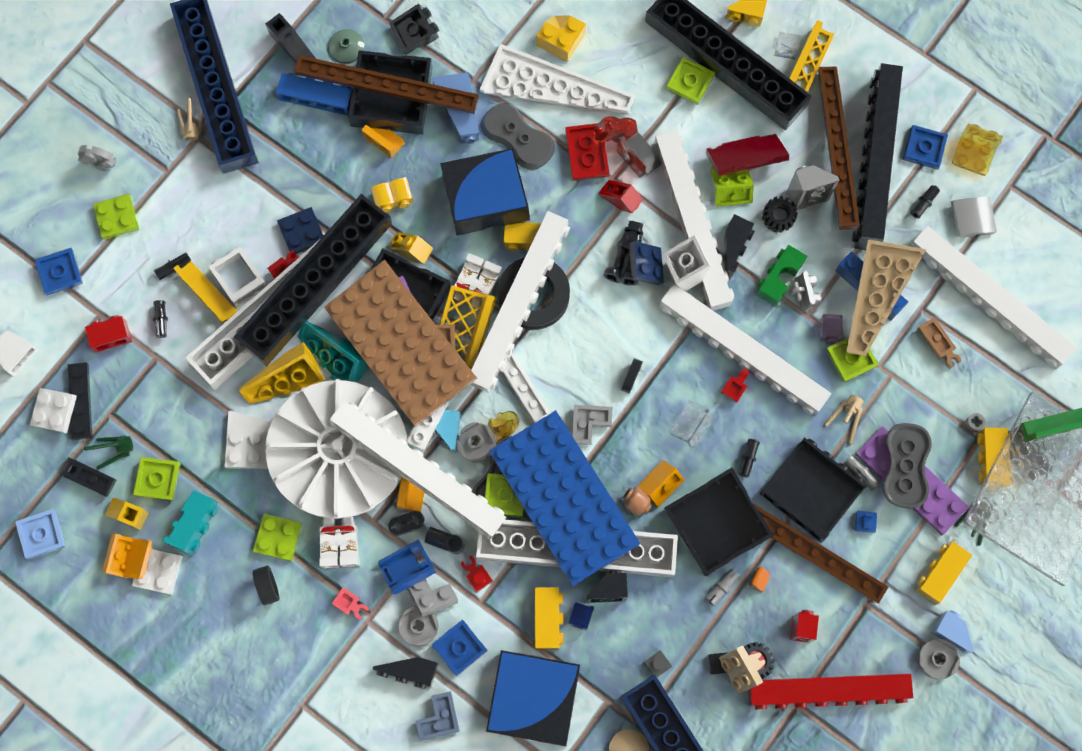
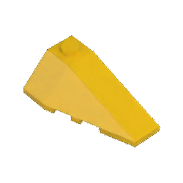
M302 342L285 352L239 388V392L249 404L270 400L274 396L285 394V396L291 395V392L299 391L303 387L306 388L313 384L325 382V378L314 355L305 343Z

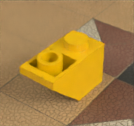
M739 0L728 6L726 18L734 22H745L751 26H761L767 0Z
M399 232L393 236L388 247L408 260L421 264L425 263L433 250L419 236Z
M113 497L105 516L141 531L149 512Z

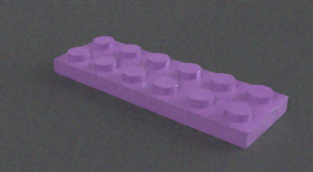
M882 426L855 455L884 481L890 468V456L886 445L888 431ZM925 466L929 495L923 505L913 509L939 534L944 535L965 513L969 506Z

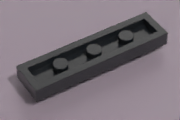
M87 362L68 364L69 394L77 396L70 419L71 439L93 438L89 364Z

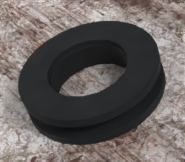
M525 257L509 265L499 280L498 300L500 308ZM555 262L550 271L547 270L545 274L546 280L553 289V298L543 309L530 310L527 321L523 320L521 327L524 329L539 330L552 326L561 319L567 310L570 298V285L566 274Z

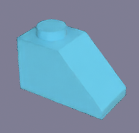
M445 410L435 432L452 453H456L461 418L460 411Z

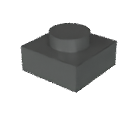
M661 650L644 661L648 669L656 677H659L672 667Z

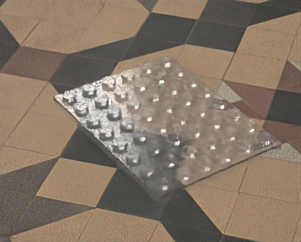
M1033 391L1029 393L963 523L1061 586H1066L1082 554V428L1026 442L1020 426L1021 423L1065 412Z

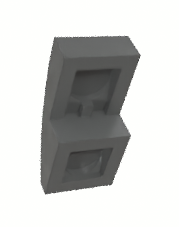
M639 132L624 143L625 148L636 159L637 165L646 175H649L662 164Z

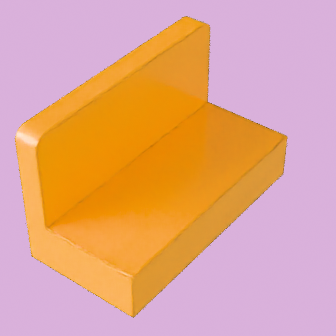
M367 125L362 129L363 138L390 158L405 143L402 138L391 130L370 128Z
M663 460L637 487L645 491L651 498L652 503L659 508L685 479L677 468Z
M402 477L397 508L421 512L425 493Z

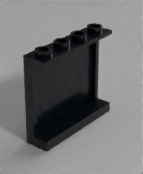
M804 437L760 492V495L822 543L867 485L864 484V480L861 477L851 474L847 466L842 463L838 464L833 460V456L829 452L820 450L815 441Z

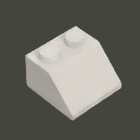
M695 235L662 254L677 286L684 291L701 283L711 267Z

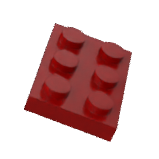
M602 123L565 127L572 180L609 177L610 173Z

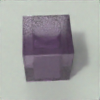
M823 314L820 319V341H825L826 344H836L843 337V315Z

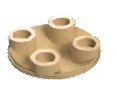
M632 729L618 732L612 738L609 745V751H650L649 744L644 735Z

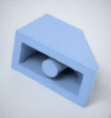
M953 610L943 612L931 633L951 642L965 654L972 653L973 646L966 622L961 619L960 614Z

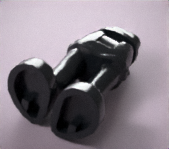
M629 221L628 227H625L621 239L617 242L618 250L615 262L612 267H607L604 271L603 276L606 279L615 283L620 282L626 253L630 254L629 243L633 241L642 243V236L644 234L642 223ZM629 255L621 282L624 285L633 286L637 285L638 281L632 279Z

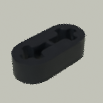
M636 358L633 359L621 391L630 394L643 361Z
M412 511L391 519L388 529L394 536H401L422 528L425 518L421 512ZM415 515L417 516V518H421V520H419L418 525H415V523H407L409 521H412L413 516ZM395 522H398L399 524H406L400 527L399 532H397L396 529L392 530V527L395 526Z

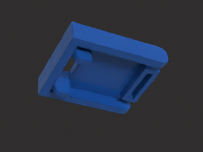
M419 539L378 561V565L393 594H398L437 573ZM422 553L426 561L418 564L415 556Z

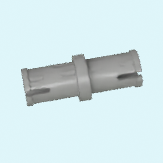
M853 455L844 463L855 475L864 480V483L871 491L881 483Z
M730 569L721 581H717L716 587L705 597L708 602L715 597L711 601V605L715 606L724 594H728L731 586L740 578L738 573L733 576L735 570Z

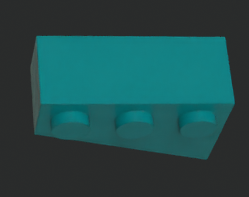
M193 490L181 509L182 514L178 522L174 521L172 524L174 530L169 537L165 536L162 541L192 556L201 545L200 539L202 535H205L209 529L210 524L208 523L211 516L214 517L218 511V502Z

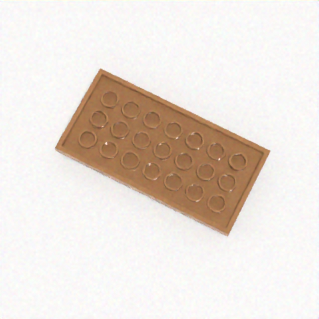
M385 260L324 306L325 310L415 427L478 379Z

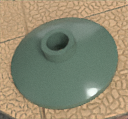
M343 29L333 34L329 40L328 48L331 56L336 61L352 63L357 60L358 51H364L365 44L358 32Z

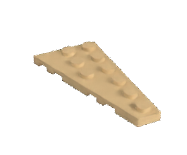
M868 240L846 353L861 356L867 355L926 249Z

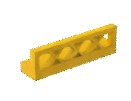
M819 20L816 21L790 76V79L795 83L804 79L806 83L805 91L807 92L834 37L833 33L821 29L823 22ZM820 34L829 39L826 43L819 44L817 37ZM818 49L821 56L812 59L810 52ZM811 64L814 71L805 74L803 67Z
M192 261L182 269L178 265L173 268L178 276L222 324L238 312Z

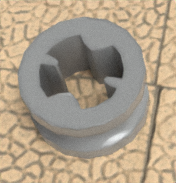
M974 413L967 418L966 427L972 432H977L985 426V418L979 413ZM974 418H976L977 422H980L977 427H975L974 423H971Z

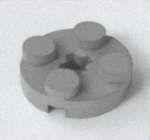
M87 145L80 146L78 151L79 162L93 164L101 171H107V168L115 166L117 158H112V153L95 146L92 149H86Z
M478 422L466 425L459 434L461 435L459 440H457V448L460 454L472 462L486 459L490 456L489 450L496 447V437L492 429ZM475 438H477L478 440L480 439V442L477 446L472 445L474 443Z
M412 606L404 611L398 625L401 637L413 646L429 644L438 634L439 627L435 613L421 618L416 606ZM415 621L424 622L422 631L413 629V626L416 625Z
M945 639L928 641L921 647L918 654V666L928 677L933 679H946L954 675L960 665V657H958L956 647ZM941 654V659L944 662L936 664L934 656Z

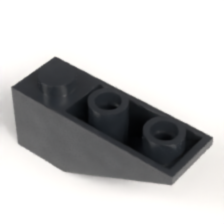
M280 13L265 23L270 36L296 64L299 55L315 58L293 27Z
M736 214L733 215L724 234L725 271L728 276L730 272H735L739 264L736 261L738 256L742 257L747 248L744 245L747 240L751 241L755 233L752 230L755 223Z
M415 657L373 666V670L377 671L376 675L384 678H388V675L395 676V681L405 684L409 680L415 682V687L426 690L427 686L432 687L438 663Z

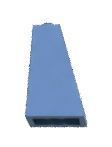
M469 72L432 77L434 85L472 93ZM444 108L461 143L470 144L479 140L476 114Z

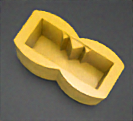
M400 178L389 183H382L371 187L375 205L386 213L391 212L395 207L407 208L413 203L407 178Z

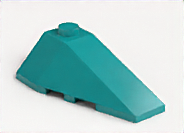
M308 321L300 328L299 339L305 343L312 354L315 353L321 361L319 364L322 368L326 367L333 381L340 379L341 381L357 383L368 371V364L349 340Z

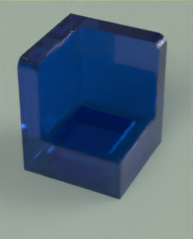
M576 602L568 625L587 631L594 606L589 607Z

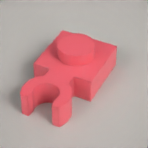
M344 587L332 602L334 606L347 615L353 611L355 617L359 620H363V617L359 615L360 609L369 611L366 605H358L357 603L360 598Z

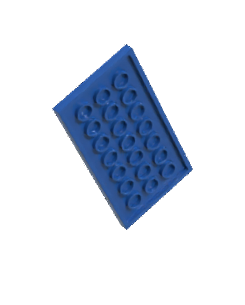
M556 410L489 450L493 460L572 587L641 544Z

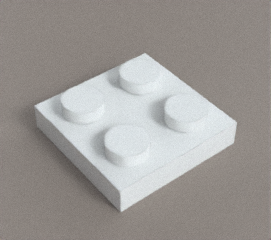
M39 388L30 426L67 433L77 396Z
M152 549L148 557L145 575L142 579H134L132 586L172 595L182 556Z

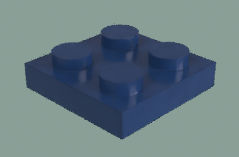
M312 207L277 220L289 252L294 251L296 254L309 249L324 236Z
M636 241L629 243L632 279L655 285L664 284L661 248Z

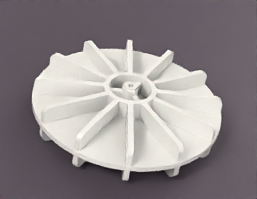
M340 379L320 382L306 388L303 387L277 410L271 422L265 447L270 476L281 494L302 511L315 516L334 519L353 517L369 510L371 511L388 498L402 478L397 472L330 425V418L344 401L348 404L350 402L355 404L359 408V412L373 417L375 423L380 427L382 425L387 427L395 438L400 437L406 442L408 440L399 413L385 397L376 392L372 387L369 388L356 382L341 381Z

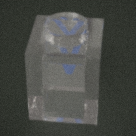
M779 31L778 37L774 38L772 49H775L774 56L795 60L799 50L801 35Z

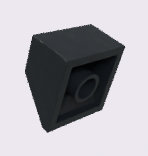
M610 570V573L606 574L587 595L586 603L626 601L628 598L627 574L622 573V570Z

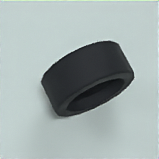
M269 565L253 570V580L261 603L265 606L279 601L277 584Z

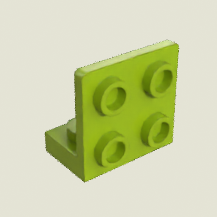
M710 167L715 185L716 207L753 203L754 184L749 171H739L718 176L714 167Z

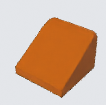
M758 567L749 584L750 587L763 592L770 574L763 567Z

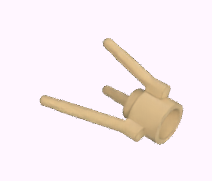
M188 98V123H185V126L181 110L177 109L181 136L185 140H198V136H202L205 118L202 112L198 127H196L195 123H192L191 98Z
M850 395L848 400H843L840 407L826 421L824 426L827 427L844 407L847 412L844 423L849 421L851 415L856 414L849 439V445H852L860 414L863 411L861 406L864 401L858 396Z

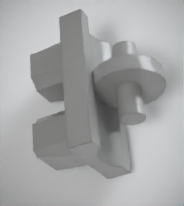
M802 272L800 276L794 278V283H792L794 289L789 291V295L796 296V300L800 302L801 310H807L822 301L821 295L812 291V288L817 285L816 276L808 275V272Z

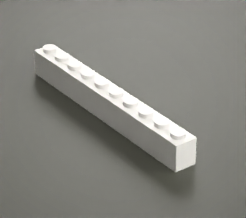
M677 130L656 135L654 144L662 163L663 172L685 239L687 240L693 235L697 237L711 266L700 283L707 307L713 311L729 307L733 302L734 293L732 288L729 289L728 274L722 269V256L717 253V241L711 235V223L709 219L706 220V208L704 203L700 202V190L693 181L695 180L693 169H690L688 165L689 156L683 150V138L678 135Z
M547 211L471 371L478 379L471 383V386L487 393L491 389H495L498 382L496 377L499 371L503 372L507 363L504 360L507 354L511 355L515 345L512 343L515 337L519 338L523 329L521 324L523 320L527 321L530 315L531 303L535 304L539 295L537 291L539 287H543L547 278L545 274L547 270L550 271L555 261L553 257L555 253L559 254L562 243L560 242L569 233L568 219Z
M929 226L911 244L910 247L926 249L922 259L926 261L930 268L936 269L946 281L952 282L959 292L969 296L975 305L981 306L988 316L998 320L1001 326L1015 334V337L1020 342L1026 343L1033 353L1043 357L1049 366L1058 369L1077 349V347Z
M673 284L661 300L659 307H661L663 313L675 317L680 325L691 328L696 336L708 340V344L713 348L718 347L727 358L735 359L742 368L751 370L755 373L757 379L771 384L770 387L779 393L781 391L790 402L798 403L802 406L806 413L816 416L832 394L677 285Z
M344 401L330 418L331 426L488 539H492L506 519L501 509L496 506L493 508L487 504L488 501L483 496L473 494L471 492L472 489L466 484H459L451 473H444L439 469L437 463L423 458L424 455L415 448L412 450L407 446L405 440L391 435V431L387 427L377 425L373 417L368 414L363 415L355 404L351 402L348 404Z

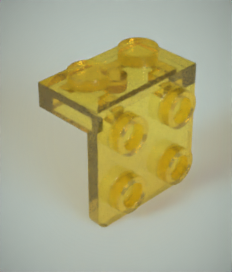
M968 123L961 134L952 164L982 176L987 175L995 151L1001 144L1003 136L995 131L982 129L979 125Z

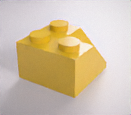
M571 15L553 16L545 21L537 34L536 46L568 62L586 33V23Z

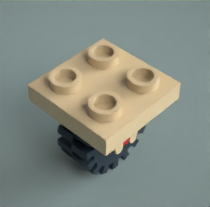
M754 642L745 646L742 645L719 657L722 668L729 675L731 684L738 693L763 683V678L772 673L770 670L774 669V666L771 665L774 663V659H770L773 654L772 652H767L769 650L768 647L763 648V643L758 644V642Z

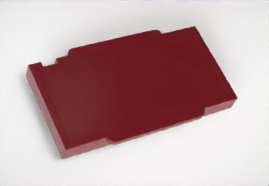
M776 133L722 143L717 148L706 149V155L718 176L739 171L755 170L762 166L789 161V153Z

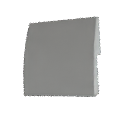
M990 197L965 198L951 201L958 237H974L977 234L993 235L997 232Z

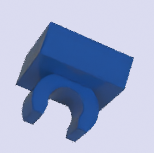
M857 511L855 531L875 533L877 513Z

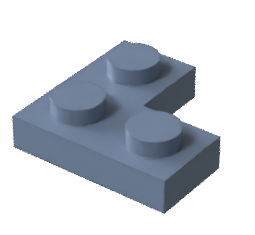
M451 691L431 696L435 716L416 720L420 741L460 732Z

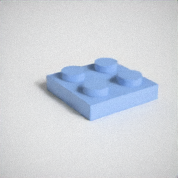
M55 509L15 521L25 559L28 560L66 547Z

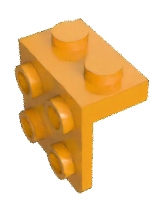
M112 533L102 572L122 578L142 579L147 571L146 565L152 551V541Z

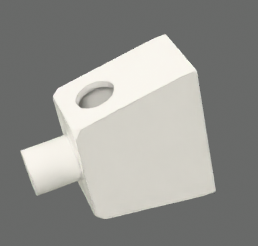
M6 330L0 335V364L14 377L36 353L38 348L29 341Z

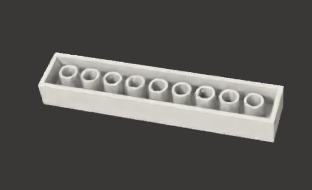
M317 242L185 357L214 390L253 357L234 339L235 334Z
M504 520L491 540L478 532L477 560L560 567L533 522ZM633 531L641 544L599 570L605 572L622 570V573L673 578L676 568L678 535Z

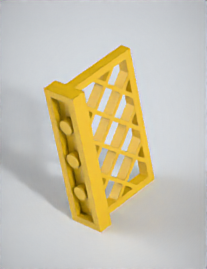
M451 285L440 325L445 324L446 320L448 324L463 321L466 330L459 334L455 332V339L457 338L461 346L456 352L464 351L466 355L465 363L472 370L483 347L496 298ZM454 292L463 293L465 300L455 304L453 300ZM475 297L483 298L481 306L473 309L469 300ZM468 302L472 311L462 316L458 307ZM456 309L460 318L450 323L447 317L448 312ZM474 313L477 321L475 325L469 328L464 318ZM469 332L471 342L463 346L459 337Z

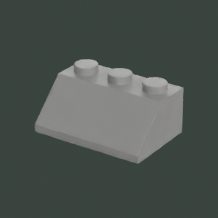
M806 165L796 169L787 189L790 202L793 201V206H797V210L829 201L839 182V178L814 165L809 167Z

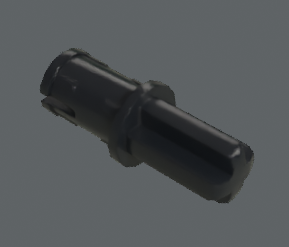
M931 185L925 194L918 198V203L910 211L913 217L920 219L925 210L932 206V201L940 192L936 185Z
M184 253L171 261L168 260L166 264L155 269L154 272L158 279L162 280L175 272L173 268L177 265L180 268L187 265L191 258L187 253Z
M161 300L153 302V321L155 322V332L158 338L167 337L166 321H168V317L166 316V302L162 300V304Z
M748 439L745 452L741 456L743 459L738 472L741 477H749L753 463L757 460L755 456L760 442L755 439Z

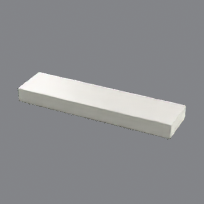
M512 352L511 355L507 354L504 360L507 363L502 373L532 422L535 423L550 414V411L514 353Z

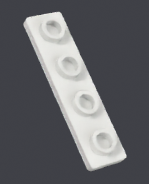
M450 401L418 426H414L407 440L408 444L421 450L426 449Z

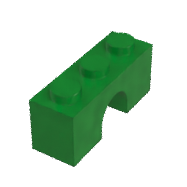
M789 244L785 250L781 249L776 256L779 260L776 264L772 263L766 272L769 274L766 280L762 278L757 288L759 291L757 296L776 307L788 288L787 285L781 282L779 275L781 273H789L795 277L808 256Z

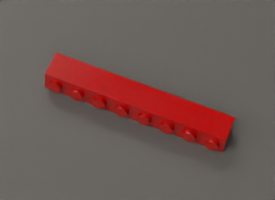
M911 674L762 680L763 683L748 690L749 706H755V710L767 709V705H775V709H785L787 704H795V708H806L807 704L815 703V707H827V703L835 702V706H848L847 702H855V705H868L867 701H875V704H888V700H895L896 704L908 703V699L914 698Z

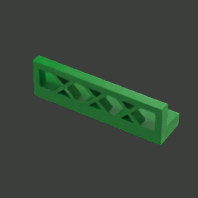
M1082 408L1021 423L1020 426L1025 441L1030 442L1081 429Z

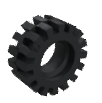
M776 196L773 200L770 199L766 203L762 213V220H765V226L768 224L769 230L773 228V232L780 230V233H782L784 230L788 231L794 225L798 212H796L797 206H793L794 202H789L790 198L786 197V199H783V196H780L777 199ZM781 208L787 213V218L777 220L773 216V211Z

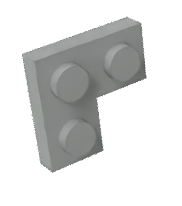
M574 405L572 436L577 444L591 445L592 426L612 427L613 407Z
M424 579L407 588L421 618L458 604V598L450 584L431 590L427 580Z

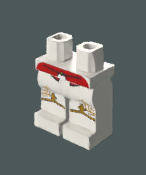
M468 253L465 265L454 286L491 295L502 274V267L486 261L484 264V259ZM455 291L453 300L458 304L465 300L463 293ZM475 297L471 299L470 303L473 309L481 306L483 298Z
M323 517L322 527H320L319 566L322 569L340 568V566L342 568L360 566L358 529L353 517L342 518V526H335L334 518Z

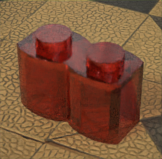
M607 116L593 127L595 139L600 142L612 140L616 143H625L638 133L636 120L629 117L619 119L614 116Z

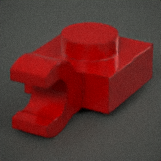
M290 251L286 255L285 260L281 257L267 269L275 279L295 262L299 256L294 251Z
M743 368L737 379L731 376L721 394L737 403L748 387L744 384V381L750 371Z

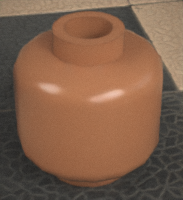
M639 487L629 488L622 497V501H624L623 507L635 516H639L642 513L647 514L652 507V504H650L651 498Z

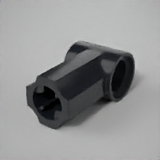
M430 527L426 533L424 543L454 555L462 553L465 548L463 540L458 535H452ZM453 540H458L460 542V545L457 549L450 548V544Z

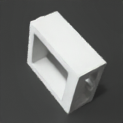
M241 246L231 249L226 256L214 260L211 266H209V269L236 308L256 296L267 286ZM242 257L257 279L233 294L218 272Z

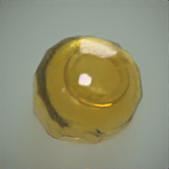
M514 411L499 412L495 420L493 418L489 419L488 426L496 436L505 438L516 431L519 426V417Z

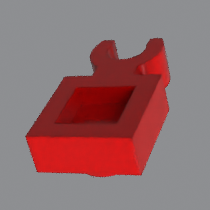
M469 556L472 564L466 566L462 561L461 566L464 570L470 572L466 575V578L478 593L491 584L493 580L482 565L477 568L475 558Z

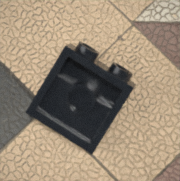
M419 3L389 22L405 54H409L421 45L425 47L439 38L437 32L440 30L435 22H431L430 17L432 14L427 7L424 8Z

